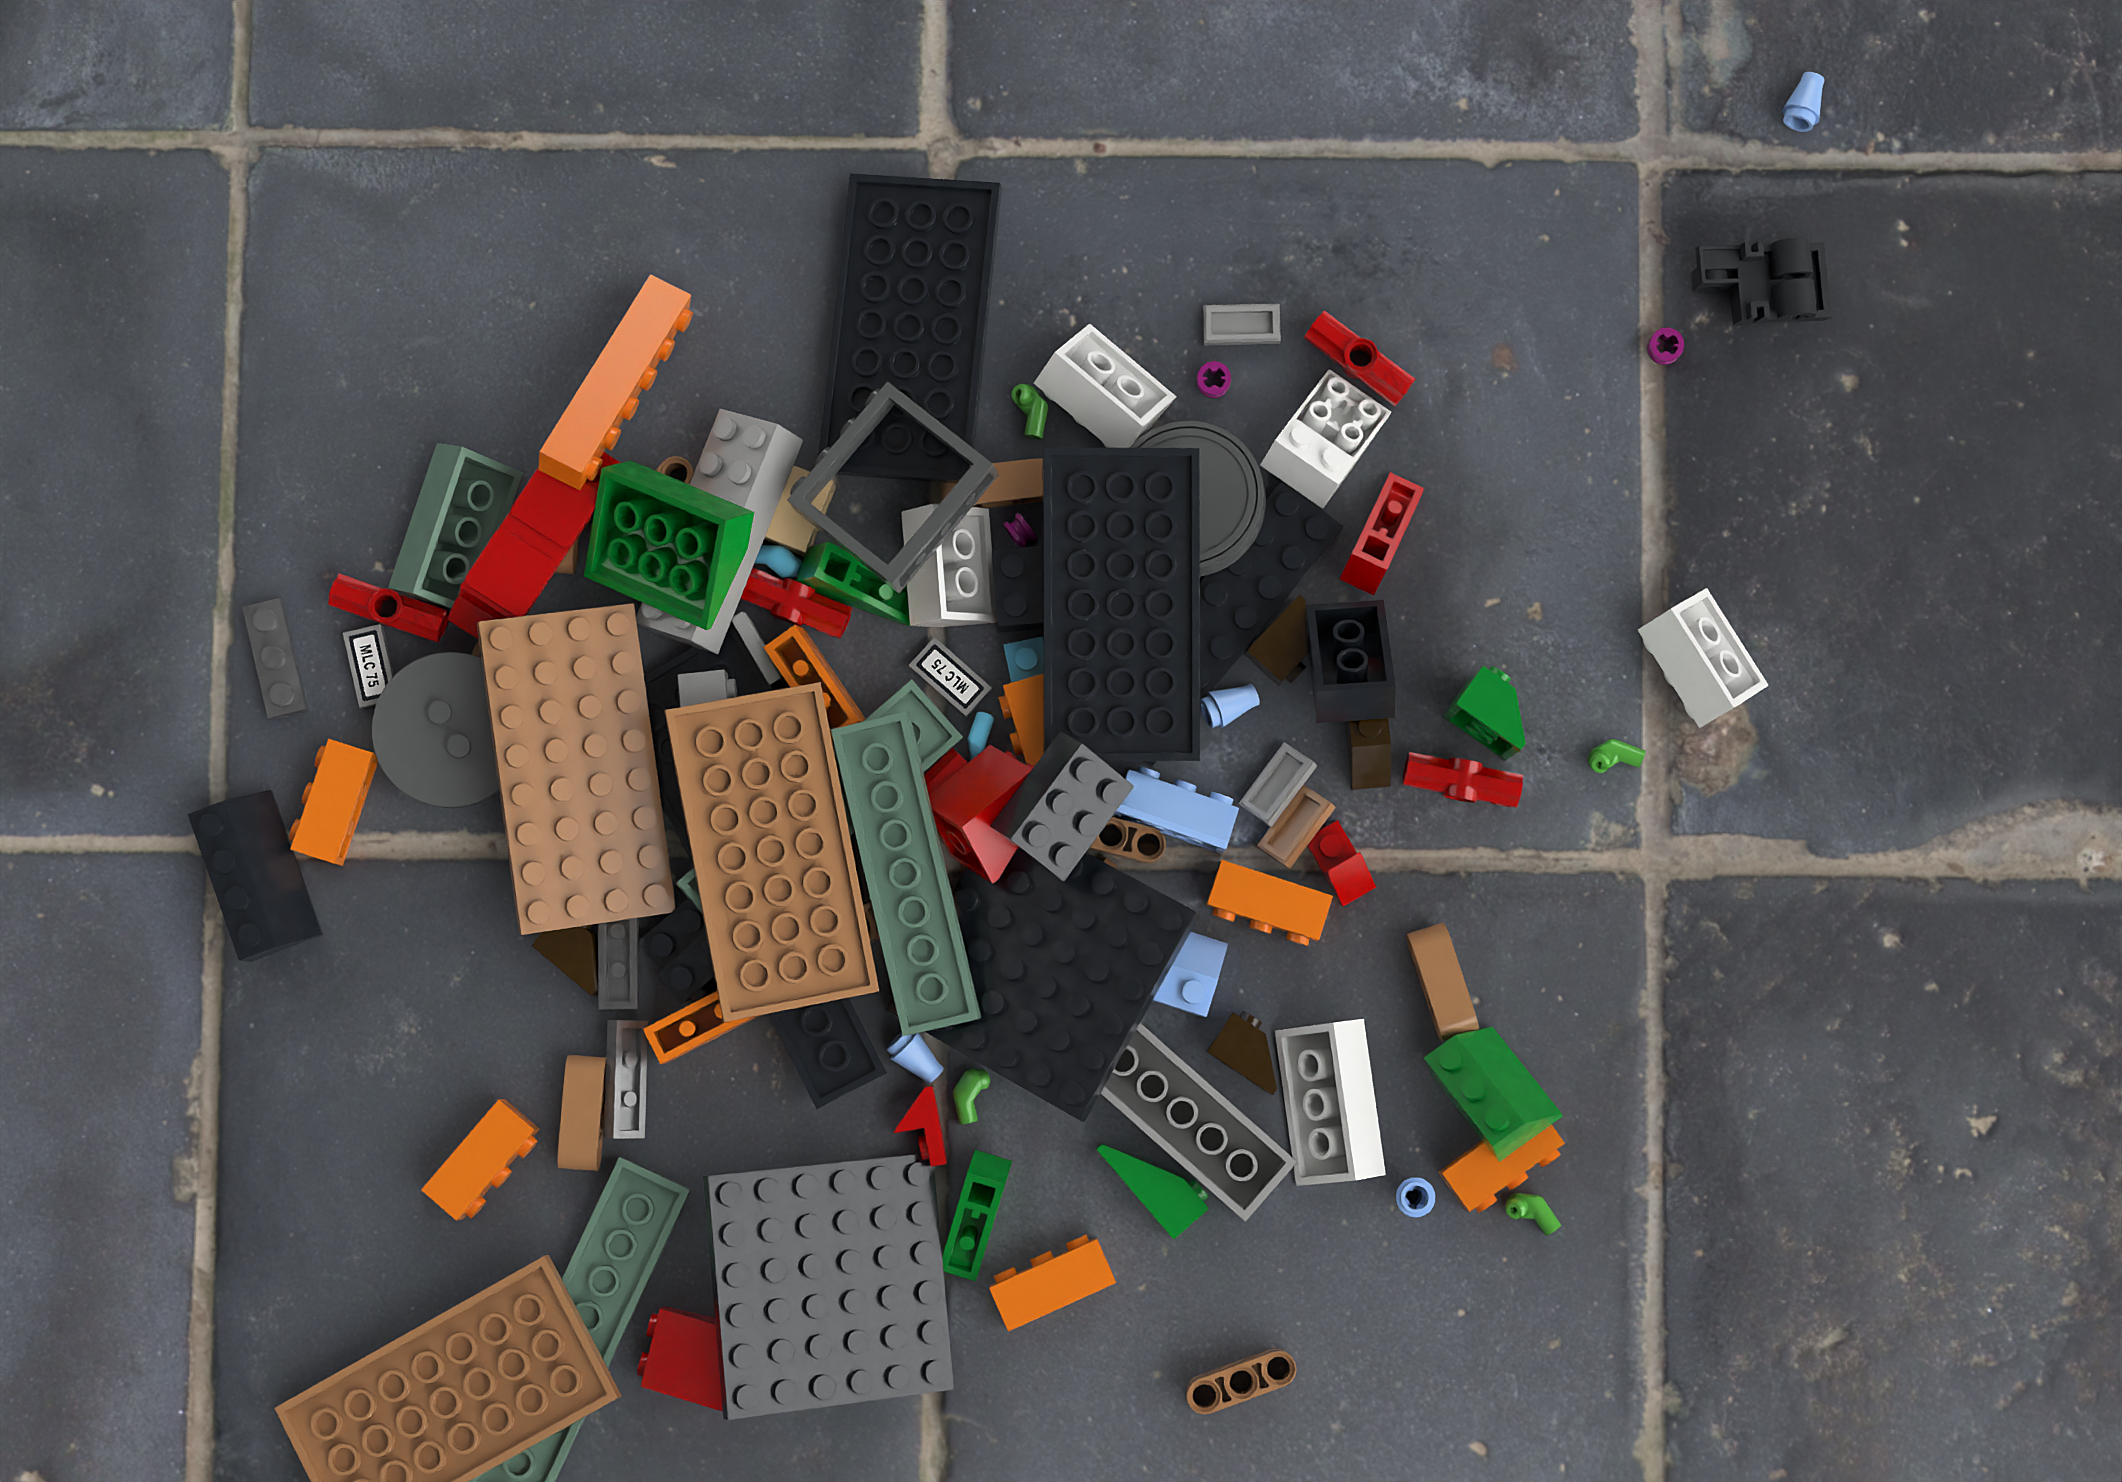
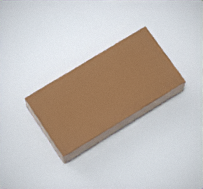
M1303 785L1274 825L1269 828L1257 844L1258 848L1290 869L1336 807L1330 801Z

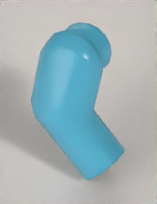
M761 545L754 564H766L781 578L793 579L797 577L802 562L784 546Z
M976 713L967 738L970 761L986 748V743L995 720L988 713Z

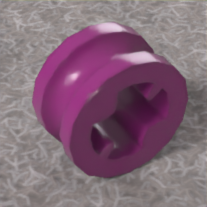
M1669 327L1657 330L1647 344V353L1650 359L1661 365H1669L1675 362L1684 349L1682 335L1677 330ZM1660 338L1664 342L1669 339L1672 340L1674 345L1671 350L1675 351L1674 354L1671 355L1668 351L1661 354L1657 349L1661 343L1657 342V339Z
M1207 362L1198 371L1196 380L1198 390L1205 397L1212 399L1226 394L1231 383L1229 369L1221 362ZM1207 372L1211 375L1219 372L1223 376L1220 383L1224 384L1220 388L1216 385L1209 388L1204 384L1207 382V377L1203 376Z
M1019 513L1014 515L1015 519L1012 523L1006 521L1002 524L1018 548L1026 547L1029 542L1036 543L1038 541L1031 527Z

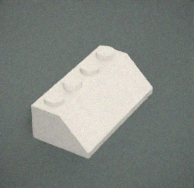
M1364 1019L1276 1030L1275 1037L1292 1157L1297 1161L1294 1165L1296 1186L1355 1181L1386 1175Z

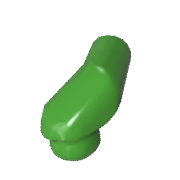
M1018 384L1012 389L1011 398L1027 416L1024 436L1041 440L1043 439L1048 404L1033 386Z
M1609 739L1593 748L1587 760L1590 768L1596 773H1604L1608 768L1620 761L1639 768L1646 750L1617 739Z
M972 1068L964 1072L953 1090L959 1125L978 1121L974 1099L981 1089L988 1088L990 1084V1076L984 1069L976 1070Z
M1516 1193L1507 1199L1505 1212L1510 1218L1516 1220L1519 1218L1534 1219L1545 1236L1561 1227V1223L1540 1195Z

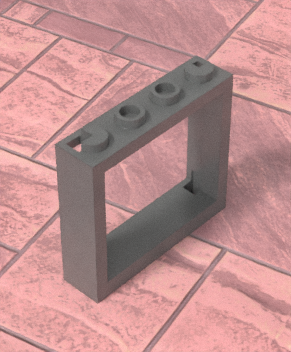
M887 382L882 389L878 388L870 394L866 400L865 409L859 416L851 418L843 426L840 432L841 437L831 448H825L819 454L815 461L816 466L808 476H803L795 482L790 491L791 496L787 500L797 513L897 593H900L999 475L993 463ZM895 405L972 466L889 565H887L811 503Z

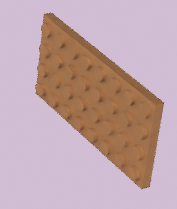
M634 603L477 622L519 935L672 913L676 907Z
M821 682L665 710L664 713L723 1022L879 992Z
M546 1255L274 1409L311 1482H469L620 1398L622 1395L550 1256Z

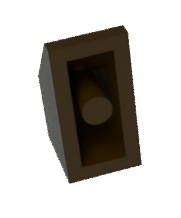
M1299 595L1245 654L1278 686L1285 679L1292 684L1306 669V666L1302 663L1308 654L1306 600Z
M1388 718L1345 721L1352 790L1390 787L1391 740Z
M592 925L542 932L531 946L588 994L597 996L598 944L597 935L589 930Z
M1242 1011L1240 1016L1232 1012L1206 1052L1268 1094L1274 1095L1277 1090V1084L1267 1036L1259 1030L1262 1022L1245 1011Z

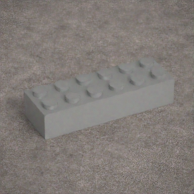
M719 409L689 485L754 512L748 549L711 629L704 630L643 602L636 616V623L662 637L715 654L719 653L803 442L801 438L779 424Z
M1141 1023L1138 1025L1101 1094L1246 1222L1297 1161Z

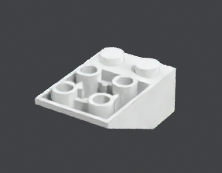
M1329 369L1275 439L1260 466L1323 509L1385 423L1391 411Z

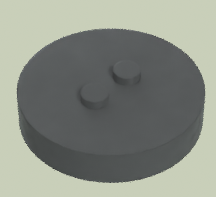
M1178 421L1152 429L1129 447L1200 448V576L1209 575L1228 567L1250 548L1263 523L1266 494L1259 466L1250 450L1242 441L1229 431L1210 423Z
M456 652L437 653L422 657L401 669L383 689L377 701L372 720V741L375 754L387 777L408 796L420 802L442 808L471 807L484 803L500 794L481 658Z

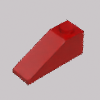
M1391 472L1389 473L1339 580L1374 596L1393 559L1424 488Z

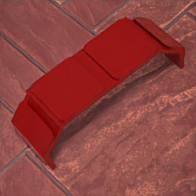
M603 452L600 457L603 462L597 476L593 481L587 479L581 490L537 468L513 504L510 512L466 575L465 580L460 586L461 589L458 597L453 603L448 620L479 640L477 622L526 616L594 514L602 467L621 462Z

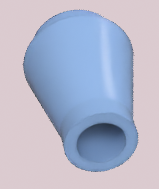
M1805 72L1802 75L1801 81L1782 109L1784 115L1783 122L1787 127L1796 131L1807 132L1813 128V125L1819 122L1822 87L1825 81L1821 75L1814 72Z
M1248 684L1242 687L1207 692V697L1200 699V710L1210 728L1215 726L1223 728L1252 707L1259 705L1260 701L1254 686Z
M901 1031L886 1048L892 1055L891 1060L921 1078L927 1085L933 1082L944 1069L919 1033L903 1036Z
M1409 1178L1398 1187L1396 1202L1404 1214L1410 1217H1421L1429 1213L1433 1208L1435 1192L1431 1184L1422 1178ZM1415 1189L1419 1197L1415 1203L1410 1204L1406 1195L1408 1191Z

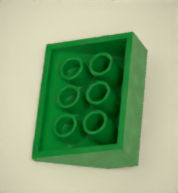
M631 460L602 467L584 577L704 630H709L713 626L748 549L754 512Z

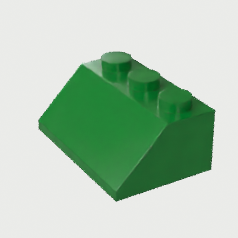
M1482 666L1468 679L1442 717L1506 761L1521 751L1526 744L1516 688L1509 684L1511 678L1502 670L1491 666L1490 669Z
M1493 1026L1457 1034L1424 1057L1430 1074L1499 1162L1563 1117L1560 1110Z

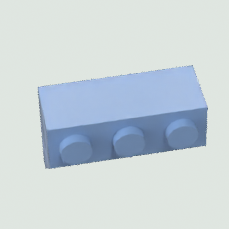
M1138 766L1137 772L1129 769L1126 780L1134 788L1114 813V817L1153 827L1162 834L1219 854L1224 853L1239 810L1238 807L1232 806V798L1215 792H1211L1209 798L1195 793L1197 786L1175 779L1172 785L1158 780L1160 773L1145 767Z
M1190 932L1152 1001L1197 1016L1207 1017L1228 943Z

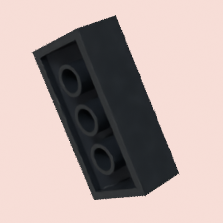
M272 790L224 800L188 814L239 961L252 962L323 935L294 850H290L291 842L289 841V836Z

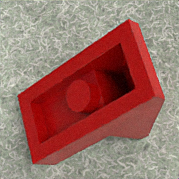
M1338 820L1316 833L1307 845V848L1342 907L1376 888L1362 854L1356 852Z
M934 1086L925 1087L893 1133L924 1128L925 1136L918 1137L922 1160L930 1159L931 1167L947 1164L948 1162Z

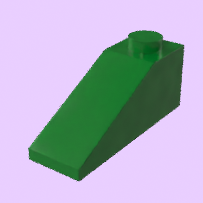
M828 541L809 547L795 581L815 589L817 593L829 599L910 626L907 585L900 593H897L844 549Z
M1102 1143L1096 1148L1173 1240L1209 1209L1204 1203L1209 1196L1195 1179L1187 1183L1181 1176Z
M978 1150L974 1151L942 1256L943 1272L976 1282L1012 1165L1011 1160Z

